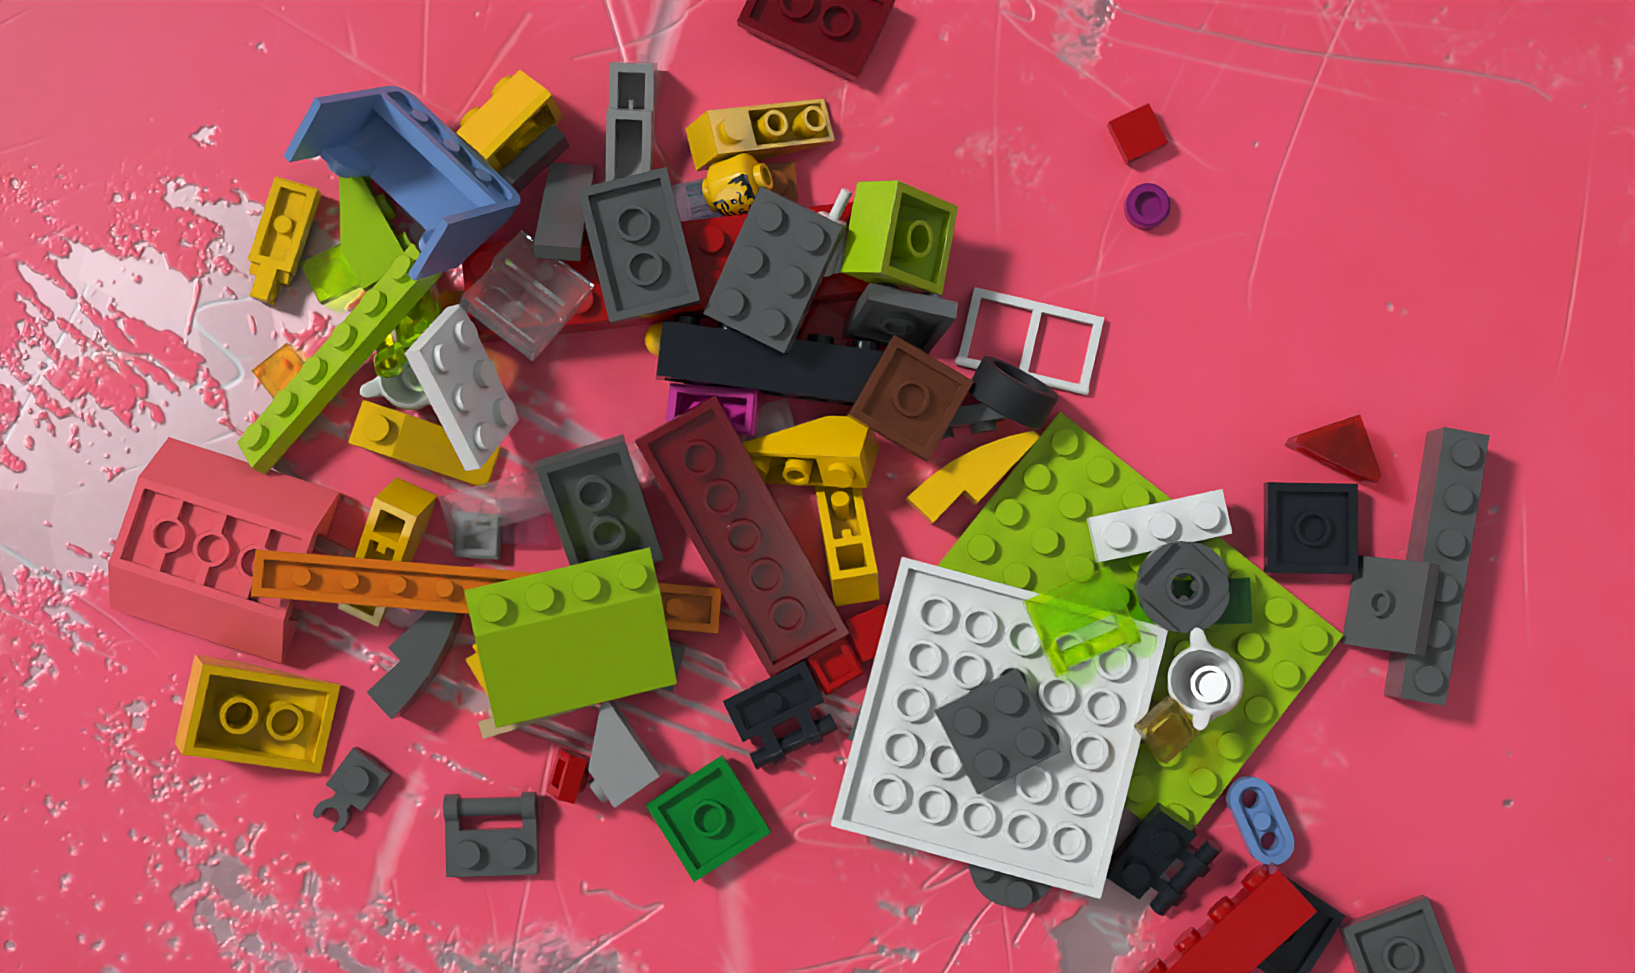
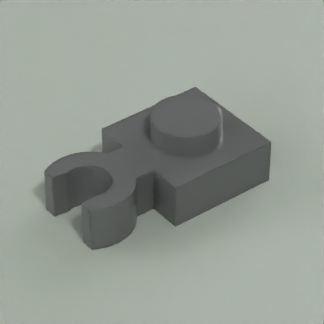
M359 747L352 748L326 783L336 793L333 797L321 801L315 807L313 816L318 819L326 813L328 808H334L339 814V819L334 824L332 830L335 833L343 830L351 821V807L355 806L361 812L366 810L393 773Z

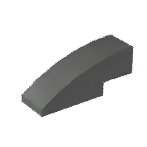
M427 611L388 647L400 662L371 687L367 694L390 719L401 717L423 694L439 672L454 644L464 618V613Z

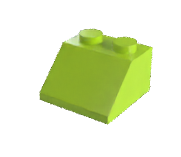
M899 180L857 182L840 272L868 283H891L899 289L919 293L930 292L942 296L958 206Z

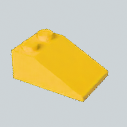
M195 654L175 744L181 754L186 756L321 773L340 684L245 662Z

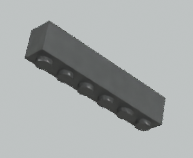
M1447 427L1432 430L1426 434L1406 560L1440 565L1425 657L1391 652L1384 695L1446 706L1490 435Z

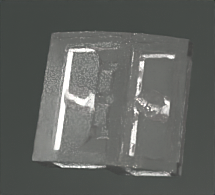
M521 230L493 258L491 268L462 295L459 306L533 361L582 305L593 290L594 284L562 260L534 258V239Z

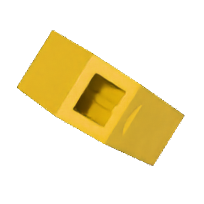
M824 98L707 110L685 128L696 171L708 170L715 162L740 153L752 155L757 161L835 141Z
M825 416L743 442L765 483L792 484L797 486L868 488L879 451L876 433L848 416Z

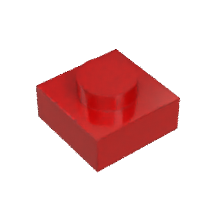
M559 747L546 791L557 800L575 804L578 792L582 793L587 785L589 767L586 764L588 759L576 751Z

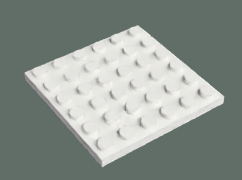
M901 557L830 825L1101 899L1168 630L1154 624ZM1018 668L1061 752L980 794H976L934 710Z

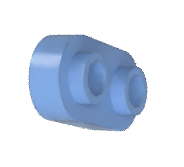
M1243 776L1236 779L1228 788L1226 802L1247 851L1254 859L1265 865H1269L1271 862L1274 865L1285 862L1294 850L1295 841L1272 787L1266 781L1254 776ZM1252 790L1256 796L1253 805L1245 807L1242 803V796L1246 791ZM1271 832L1274 836V843L1269 848H1263L1261 837L1265 833Z

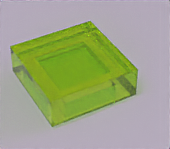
M341 244L301 262V266L317 300L322 305L361 287L341 252Z

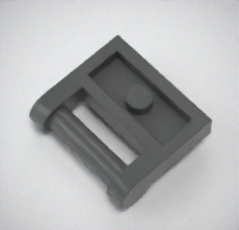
M522 792L521 797L461 798L460 794H445L443 815L445 820L446 877L537 875L540 872L537 792ZM463 816H522L523 827L462 829Z

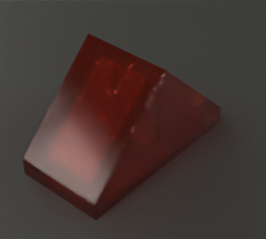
M1360 414L1290 437L1285 444V447L1364 486L1378 483L1381 477V472Z

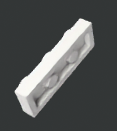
M1222 489L1086 518L1096 563L1153 551L1161 545L1175 541L1195 542L1232 534Z

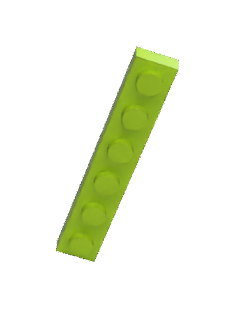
M411 243L403 254L392 262L389 270L372 289L363 295L360 303L346 319L334 328L331 336L317 352L305 361L301 370L288 385L276 394L272 403L260 417L247 427L237 443L252 469L266 475L442 275V273H438L415 281L408 275L421 253L418 246Z

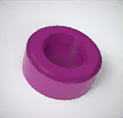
M1140 184L1127 195L1123 207L1124 215L1127 221L1135 228L1141 230L1154 229L1169 214V196L1163 188L1156 184Z

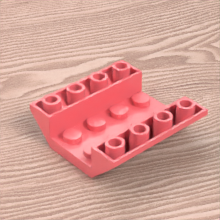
M168 437L138 476L108 564L110 609L284 664L298 620L290 618L295 600L251 596L255 550L311 554L317 535L328 534L342 492L271 469L265 475L252 469L246 461Z

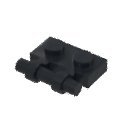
M805 661L723 700L742 742L759 734L765 745L749 753L757 770L772 762L776 766L787 760L786 755L808 744L814 747L824 742L822 737L838 730L831 714L814 721L809 712V709L823 703L824 700ZM796 716L801 728L777 739L772 727Z
M1158 802L1112 854L1106 878L1139 900L1150 887L1159 893L1150 902V907L1158 915L1164 916L1172 906L1178 907L1186 899V890L1198 877L1204 878L1214 868L1212 862L1222 850L1216 842L1209 838L1199 849L1192 846L1190 843L1197 836L1195 826ZM1177 858L1185 864L1171 878L1164 872Z

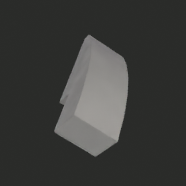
M609 62V108L606 109L605 182L653 170L657 63Z

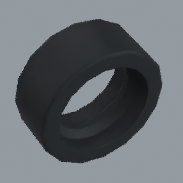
M989 356L983 357L971 379L974 382L969 389L971 395L987 407L1010 420L1033 429H1041L1058 400V395L1037 378L1007 362Z

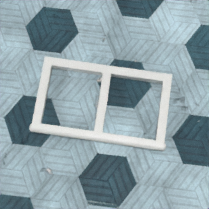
M974 287L959 354L955 359L956 365L977 370L981 363L979 360L967 357L980 301L983 299L1032 311L1019 369L1037 378L1048 387L1086 396L1089 394V383L1104 317ZM1041 313L1092 325L1079 384L1028 372Z

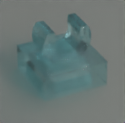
M703 179L672 185L680 221L723 217L719 212H713L707 205L702 191Z

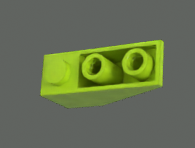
M369 175L351 178L339 176L341 252L360 286L367 292L389 270L392 262L402 255L413 242L405 231L401 234L397 232L391 221L397 217V214L384 193L377 196L369 182L373 180Z

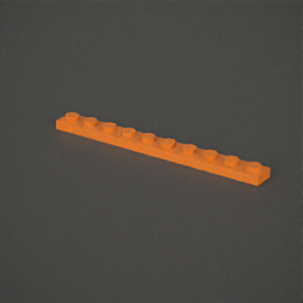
M256 549L251 596L469 614L464 590L537 573ZM658 583L667 630L718 633L721 591L719 588Z

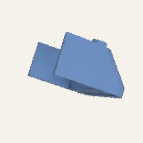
M383 86L316 97L284 154V157L289 162L320 156L327 162L329 169L333 173L343 178L369 175L427 231L423 233L418 243L421 253L408 273L414 281L457 268L512 216L520 203L519 194L503 177L415 95L397 86Z

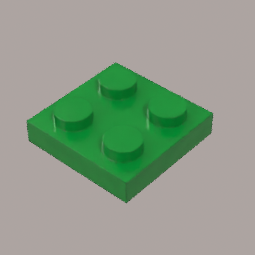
M723 754L645 804L693 882H696L771 833L770 827Z

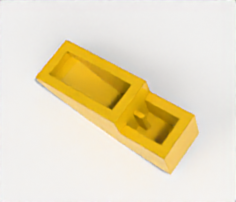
M1035 431L1007 436L980 446L953 460L934 473L912 492L905 501L930 524L934 523L961 493L975 505L1041 436Z

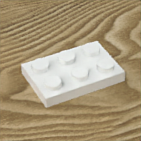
M458 304L447 307L405 352V355L465 471L482 468L519 421V417L514 403L509 399L497 375L495 365L489 359L478 337L475 325L470 321L463 305Z

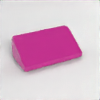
M670 383L666 422L716 395L738 435H755L763 404L764 394L762 392L749 389Z

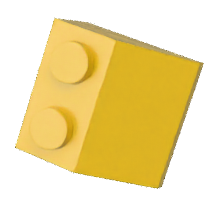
M521 70L512 77L510 75L503 77L494 86L491 92L493 96L481 108L476 106L464 115L460 121L461 128L456 132L497 173L507 166L550 125L556 126L563 119L552 94Z

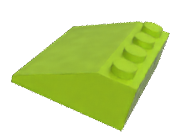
M650 547L464 590L496 728L677 684L662 599Z

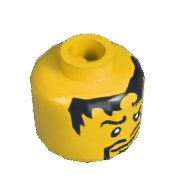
M740 153L712 164L707 171L706 178L703 179L702 191L707 205L713 212H719L722 216L748 214L760 186L770 190L773 187L771 173L764 163L759 164L752 155Z

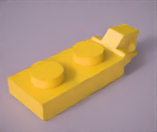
M275 176L247 259L251 263L249 274L256 276L250 293V297H253L256 301L274 306L281 289V284L289 286L293 276H295L322 194L318 188Z

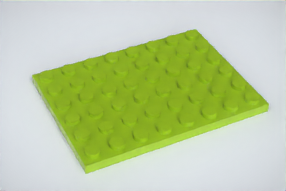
M1058 412L1042 432L1041 437L1030 447L937 566L1154 624L1143 613L1134 592V584L1137 580L1140 565L1152 551L1096 563L1086 518L1172 499L1062 412ZM1219 536L1195 541V543H1201L1216 552L1225 563L1229 574L1227 579L1230 596L1227 608L1214 624L1203 629L1208 642L1213 647L1227 652L1239 665L1244 680L1242 697L1235 708L1224 715L1216 717L1212 722L1208 723L1205 729L1199 731L1194 728L1193 716L1183 713L1172 702L1168 692L1169 667L1172 660L1181 651L1190 647L1191 632L1182 633L1168 630L1151 699L1164 703L1177 715L1186 730L1188 748L1140 743L1124 807L1140 820H1143L1153 807L1160 802L1196 826L1344 636ZM1189 575L1183 579L1176 576L1172 581L1175 586L1172 592L1176 598L1181 595L1190 598L1194 593L1189 587L1193 579Z

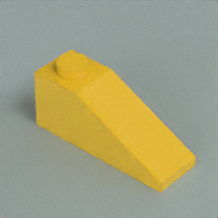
M366 400L362 401L348 441L352 445L488 489L502 448L498 446L481 469L465 471L443 426Z
M396 477L374 498L355 558L411 562L425 533L437 495ZM339 604L338 609L377 627L382 624L389 609L388 607Z
M814 486L835 607L880 599L878 571L861 488Z

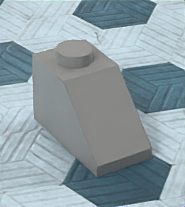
M609 700L600 706L588 769L593 778L588 782L597 798L603 804L609 800L612 806L616 808L660 777L663 771L615 701Z

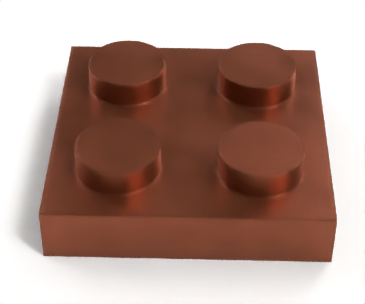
M894 335L847 416L927 462L930 460L974 381Z

